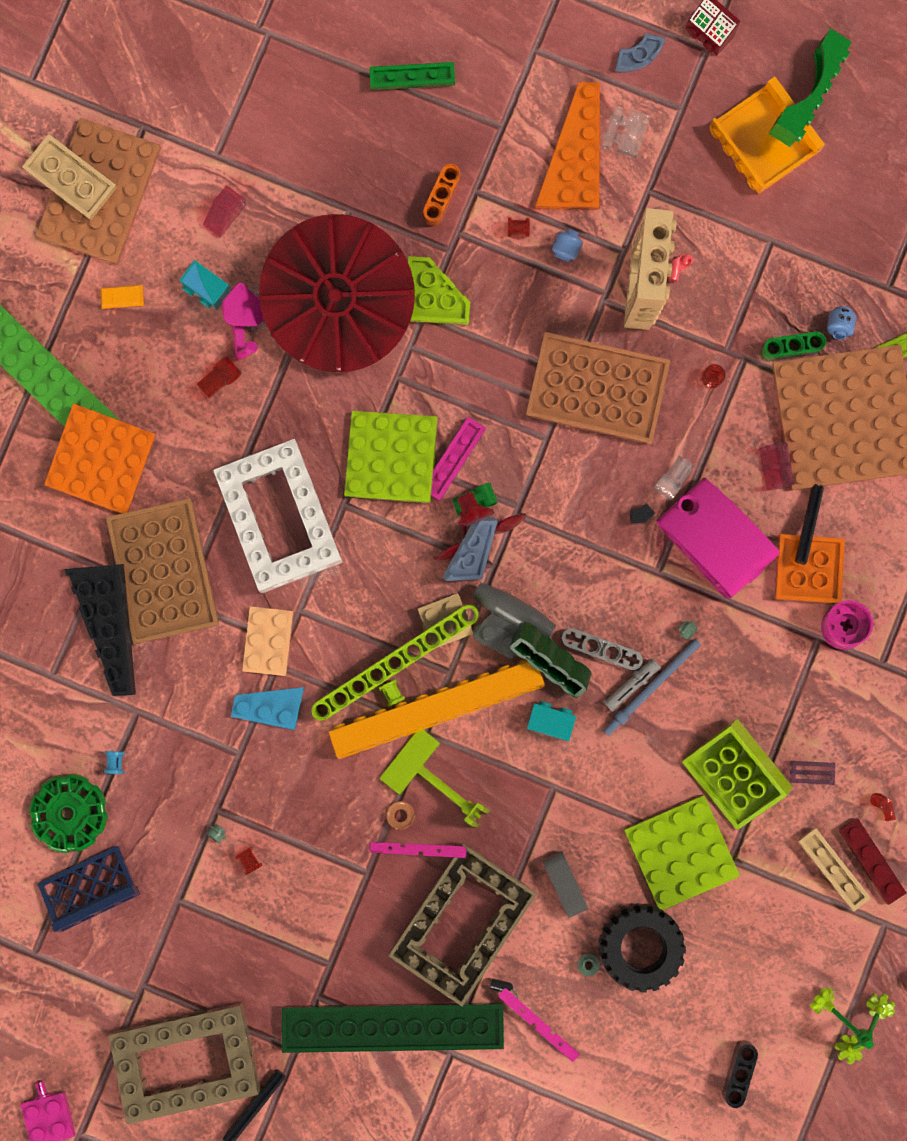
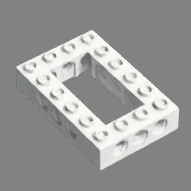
M295 439L213 470L259 592H268L343 563ZM283 469L312 548L272 563V557L263 541L264 536L259 530L255 519L256 515L251 509L248 501L249 496L244 490L243 484L257 482L256 479L269 474L275 475L277 471Z

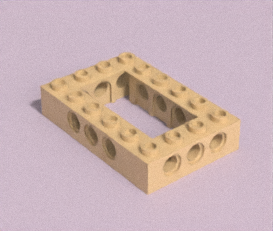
M650 208L645 210L632 244L624 328L649 331L651 326L655 325L658 315H660L666 300L669 298L670 286H666L667 277H671L672 263L668 262L669 255H673L674 241H671L677 224V219H673L674 211Z

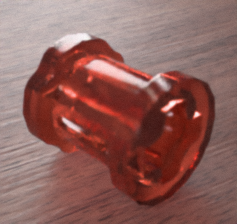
M508 218V237L512 235H525V237H529L530 218L525 220H512V218Z
M252 846L235 856L243 865L245 875L263 866L253 854Z

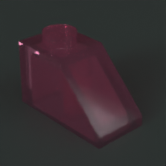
M226 185L213 201L203 225L221 238L246 207L244 198Z

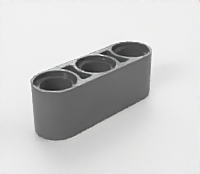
M560 851L542 859L568 918L588 910V906L563 852Z

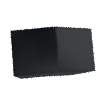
M647 503L641 509L630 510L631 525L644 524L655 512Z

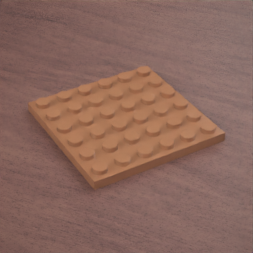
M901 345L772 363L791 491L812 488L814 484L828 486L907 474V380Z

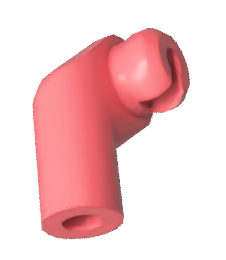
M682 254L671 261L672 272L671 277H668V281H679L680 271L693 263V257L690 254Z

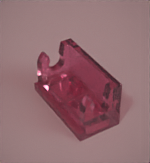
M787 442L760 448L767 491L792 487L794 480Z

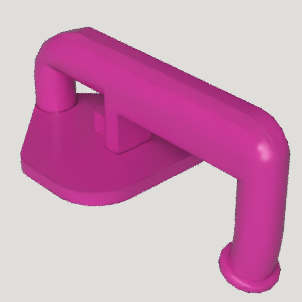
M238 283L222 301L224 320L232 326L235 357L237 360H242L258 350L257 344L253 341H248L245 345L244 326L255 327L260 325L263 321L260 300L243 283Z

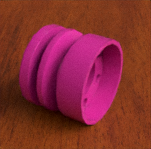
M851 600L839 602L825 613L821 622L823 638L829 645L841 650L852 649L868 639L873 629L872 615L866 606ZM847 622L846 626L849 629L843 631V626L840 624Z

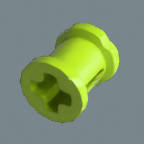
M396 679L379 687V690L383 691L388 701V707L405 699L396 685Z

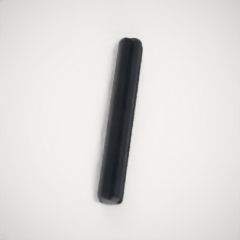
M814 484L811 488L795 558L797 564L805 565L808 562L824 491L822 485Z
M280 1070L274 1072L259 1094L254 1097L224 1135L223 1141H236L284 1081L286 1076Z

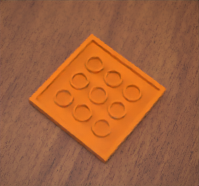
M73 403L44 485L122 514L128 513L156 434Z

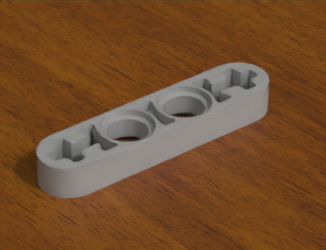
M567 629L561 636L564 646L628 670H636L643 663V658L639 652L577 629ZM573 632L575 633L574 637L581 639V635L585 636L581 646L582 649L577 647L579 645L578 642L573 641L571 644H568V639L565 638L566 634L570 635ZM590 639L595 640L598 644V648L594 652L588 651L585 646L586 642ZM609 647H615L618 650L617 658L609 659L606 656V650ZM622 650L626 651L624 656L632 657L633 654L636 655L635 659L638 660V664H633L631 667L629 666L630 662L622 659V663H619L618 661L622 657Z

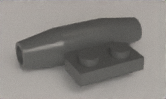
M480 582L472 598L492 613L484 619L474 639L511 660L515 653L511 650L510 644L516 629L524 622L534 625L542 635L549 638L556 627V624L536 608L501 589Z

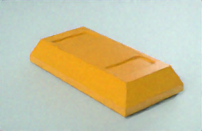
M143 284L100 288L101 309L144 306Z

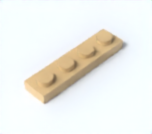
M815 827L797 840L852 911H856L871 899Z

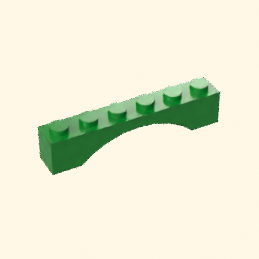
M829 29L813 54L815 80L810 95L805 100L786 107L777 117L768 134L788 147H791L795 141H801L806 133L804 130L805 125H810L815 117L813 114L814 109L818 110L824 101L822 98L823 93L827 94L833 84L830 80L832 78L835 79L842 68L839 64L841 62L844 63L850 54V51H848L852 43L850 40L833 29Z

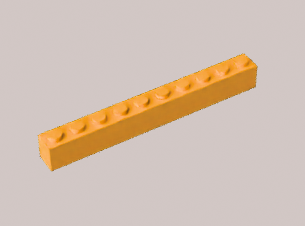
M523 659L518 662L517 666L510 668V665L499 668L497 673L491 675L489 673L477 676V680L472 682L464 680L457 683L455 688H441L436 691L435 695L429 697L427 694L415 698V702L409 704L401 702L395 705V709L376 711L374 713L375 716L367 719L366 716L353 720L354 723L346 726L345 723L336 725L329 732L338 759H342L544 688L545 683L541 672L533 668L527 659Z

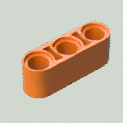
M447 164L442 168L425 204L423 216L425 223L429 226L435 227L442 222L460 183V169L455 164ZM448 173H454L456 178L448 180L445 176ZM439 192H445L448 196L444 199H439L436 195ZM430 211H436L439 215L436 218H430L427 214Z

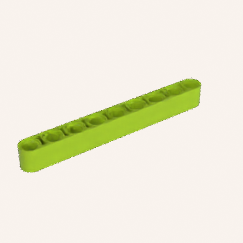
M472 604L462 606L339 686L313 705V717L319 721L328 719L477 621L479 616L478 609ZM470 608L474 611L475 617L472 620H466L463 617L465 609ZM451 620L455 622L456 630L454 632L445 630L444 624L446 621ZM430 632L435 633L438 637L437 643H428L426 635ZM409 645H417L420 650L419 654L416 656L410 655L408 652ZM393 656L398 657L401 660V666L398 668L392 667L390 665V658ZM375 668L380 669L383 673L382 679H374L372 677V670ZM354 681H362L365 686L364 690H355L353 686ZM336 693H344L346 702H337L335 698ZM319 704H324L328 708L326 715H321L318 712L317 707Z

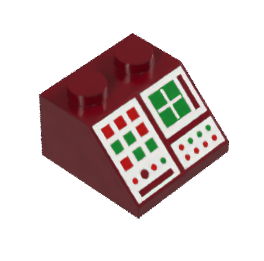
M702 0L689 18L686 29L692 38L698 39L703 43L704 48L708 52H713L717 56L734 38L741 21L717 0Z

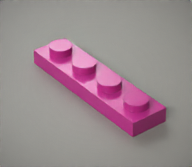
M467 417L433 470L431 496L439 501L442 500L486 431V427L470 417Z

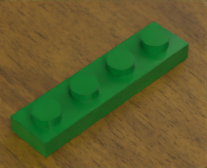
M454 62L369 67L371 90L455 86Z

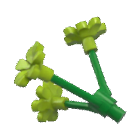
M823 988L820 990V995L818 994L814 997V1002L810 1004V1008L817 1014L826 1009L829 1013L837 1016L855 1033V1036L851 1035L850 1038L847 1035H842L840 1037L842 1043H835V1049L841 1050L837 1055L840 1060L847 1058L848 1064H854L855 1059L857 1061L862 1059L863 1056L860 1051L864 1047L867 1049L873 1047L872 1036L877 1021L880 1018L885 1019L887 1016L892 1017L895 1013V1003L893 1001L887 1002L889 996L885 993H882L880 998L877 994H871V997L867 999L866 1005L870 1007L869 1013L874 1017L869 1029H857L836 1010V1006L832 1003L835 1000L832 988Z

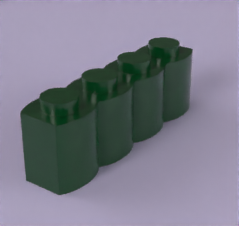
M524 622L516 629L510 644L511 650L516 655L527 659L528 663L536 670L544 672L551 682L560 685L568 695L578 698L587 691L592 673L586 665L575 661L569 652L559 648L551 638L542 635L534 625Z

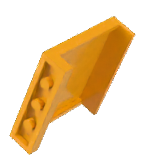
M775 76L767 82L765 87L720 118L712 119L709 126L712 136L720 140L726 155L733 158L737 170L740 173H744L748 179V185L752 190H756L758 194L818 154L825 145L811 125H805V135L800 142L795 141L791 147L768 134L782 111L786 107L795 105Z

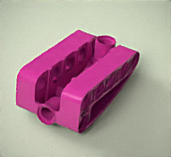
M702 478L656 520V523L726 599L732 598L746 584L755 580L764 571L763 569L780 554L779 550L759 528L706 478ZM682 501H688L691 504V511L686 512L682 509Z

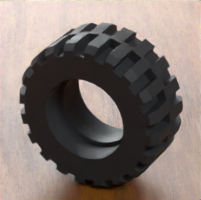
M631 904L630 907L625 908L624 906L620 908L619 912L615 915L613 913L609 917L610 920L607 924L604 923L602 935L599 936V954L606 971L620 986L623 985L631 991L639 990L642 993H647V990L651 989L657 991L660 990V986L670 984L669 980L673 976L676 978L680 973L678 969L680 966H683L685 961L683 959V955L686 953V946L683 942L685 939L678 924L662 909L653 907L650 904ZM636 927L653 929L658 933L662 941V953L659 959L646 968L631 966L625 961L621 952L623 938L630 930Z

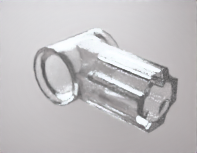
M678 456L668 472L663 474L653 489L669 501H672L694 466L687 459Z

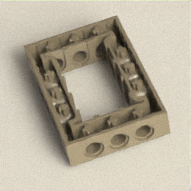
M464 842L461 846L466 847V858L453 857L388 955L462 1007L537 895L536 891ZM470 873L478 882L485 883L497 895L500 894L505 899L457 971H455L424 950L420 945L426 941L430 930L435 923H438L442 912L447 905H450L454 894L464 884L466 876Z
M243 1001L113 1030L108 1035L126 1125L255 1096L261 1090ZM215 1034H223L231 1074H223L220 1078L206 1081L201 1079L198 1083L189 1085L179 1084L177 1087L167 1090L157 1089L150 1096H147L145 1087L147 1081L143 1077L141 1068L142 1057H139L138 1052Z

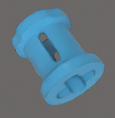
M105 751L107 764L104 773L124 774V770H122V757L125 755V752Z

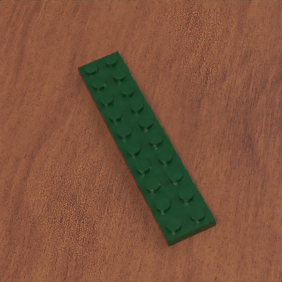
M457 1003L282 1007V1053L504 1049L503 1003H465L463 1007Z

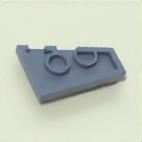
M489 517L470 526L442 576L446 581L477 580L483 578L498 522L497 519Z

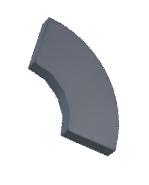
M645 33L642 41L635 47L620 49L615 72H633L649 65L662 50L665 37Z

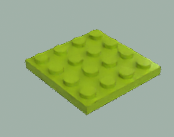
M352 411L344 496L431 503L438 417Z
M701 795L624 829L655 903L662 910L740 877L705 795Z

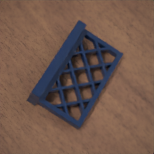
M115 846L38 883L53 922L51 924L54 932L58 933L66 931L141 895L138 887L133 882L119 846ZM113 853H116L118 858L115 869L105 865L107 857ZM92 863L100 866L95 878L85 875L88 865ZM103 868L114 871L109 883L99 880ZM71 873L80 875L75 888L65 884L68 875ZM117 873L125 875L128 884L122 887L114 886L113 883ZM83 877L94 881L89 893L79 889ZM98 882L108 886L105 895L101 897L93 895ZM50 883L60 885L55 897L48 895L45 888L46 885ZM63 887L74 890L69 902L59 899ZM77 892L88 895L85 904L80 907L73 904ZM57 902L68 905L65 914L57 917L54 910Z

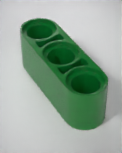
M820 332L771 338L762 346L761 356L767 361H776L815 355L825 347L826 338ZM810 339L817 340L819 343V347H812L810 344ZM789 342L796 343L798 346V350H791L789 348ZM773 345L776 348L777 353H769L767 346Z

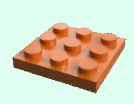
M779 534L778 550L780 554L777 556L775 599L832 604L842 602L845 539L813 536L808 562L805 565H801L795 562L801 535Z

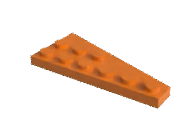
M600 82L578 83L535 209H599Z

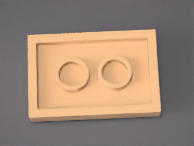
M250 606L242 671L281 676L287 675L294 611Z

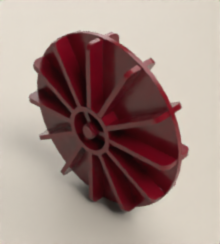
M328 214L313 217L295 225L275 243L265 260L261 272L259 300L262 315L271 333L270 335L291 357L301 364L321 371L351 372L378 362L388 355L400 342L407 331L414 311L415 286L407 258L398 244L384 230L362 218L344 214Z

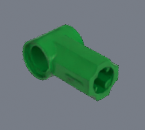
M491 483L475 487L473 491H470L474 493L478 505L481 504V506L488 508L498 503ZM462 495L452 498L458 516H460L459 512L462 510L457 499Z

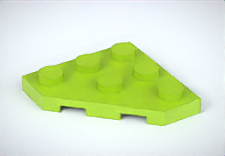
M408 256V263L415 286V304L410 322L469 325L470 301L463 296L454 283L436 266L430 257Z

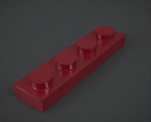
M858 818L838 829L887 905H890L907 893Z

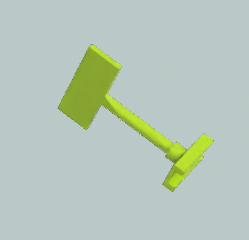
M425 730L416 732L379 779L401 795L418 773L462 808L461 811L467 815L464 820L471 826L478 828L480 824L475 821L476 818H481V812L489 814L490 810L480 803L475 805L470 800L467 802L424 767L426 761L441 743Z

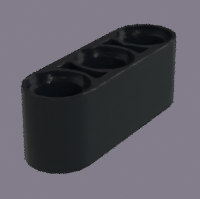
M746 1040L739 1041L735 1046L722 1090L724 1100L732 1108H739L744 1104L758 1059L757 1049L751 1042ZM744 1048H751V1054L748 1057L741 1056ZM744 1069V1077L740 1079L735 1078L736 1071ZM732 1091L739 1092L736 1100H729V1094Z

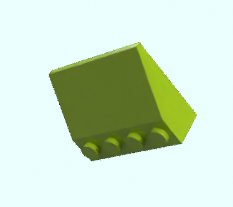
M737 718L682 761L736 830L788 796L792 789V785Z

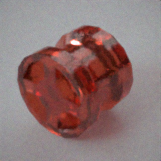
M717 364L708 366L702 374V382L708 388L719 387L725 379L724 369Z

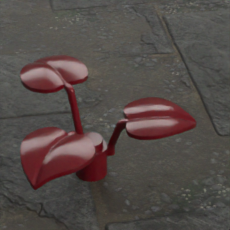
M473 492L466 493L457 499L462 510L459 512L461 520L458 524L462 526L463 539L467 533L466 526L485 520L494 514L493 509L483 507L481 504L478 505ZM526 514L510 516L497 523L494 534L512 530L526 518ZM460 544L451 546L440 555L433 556V559H452Z

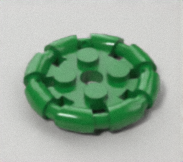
M68 774L62 777L57 775L45 781L40 786L41 789L38 793H34L29 807L32 821L30 826L36 838L48 845L47 848L60 853H69V851L73 850L79 852L93 845L97 841L96 837L103 833L108 819V812L105 810L107 802L100 788L97 785L91 784L89 782L90 779L77 774ZM62 785H68L69 791L62 792ZM82 789L88 792L85 798L79 794ZM47 794L52 796L49 802L44 799ZM96 805L97 814L91 815L92 810L90 806ZM66 807L73 810V817L70 820L65 819L62 815V811ZM46 812L47 821H40V813ZM87 824L92 827L89 833L83 830ZM50 830L57 833L54 838L48 834ZM74 835V842H68L67 836Z

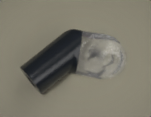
M492 978L490 989L502 992L506 988L518 999V994L512 983Z

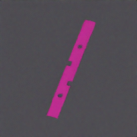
M370 842V853L419 855L420 851L423 852V856L466 858V847L405 843V847H401V843Z
M506 988L498 995L530 1025L535 1023L537 1025L535 1030L572 1062L580 1055L557 1033L552 1035L550 1033L552 1029Z

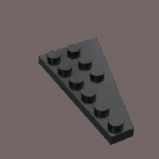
M124 564L64 569L66 576H69L72 582V592L74 595H77L80 603L79 610L90 639H93L95 642L97 657L101 658L105 668L103 673L112 696L135 695Z

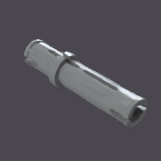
M651 658L638 671L635 670L633 672L634 675L603 702L613 712L642 684L646 685L648 683L647 680L660 670L661 667Z

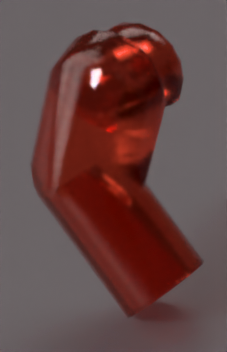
M881 793L873 794L870 798V803L872 806L883 810L885 821L896 820L892 800Z

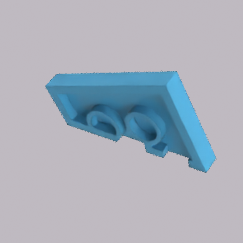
M304 687L235 695L231 717L295 730Z

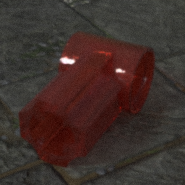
M228 356L218 361L213 367L214 370L197 383L209 399L226 384L230 385L236 381L242 374Z

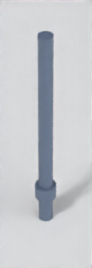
M694 639L625 709L619 710L614 715V719L603 731L610 736L620 725L623 726L629 720L628 717L701 644Z

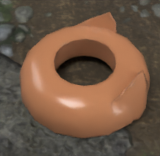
M404 801L393 803L387 811L388 823L395 830L408 828L416 818L412 806ZM405 810L407 812V819L404 822L396 820L395 814L397 811Z

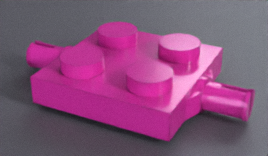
M45 1081L36 1082L38 1096L35 1099L21 1103L29 1141H62L74 1137L76 1133L66 1092L47 1093Z

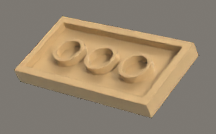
M50 134L46 136L22 166L26 172L89 220L94 218L117 189V186Z

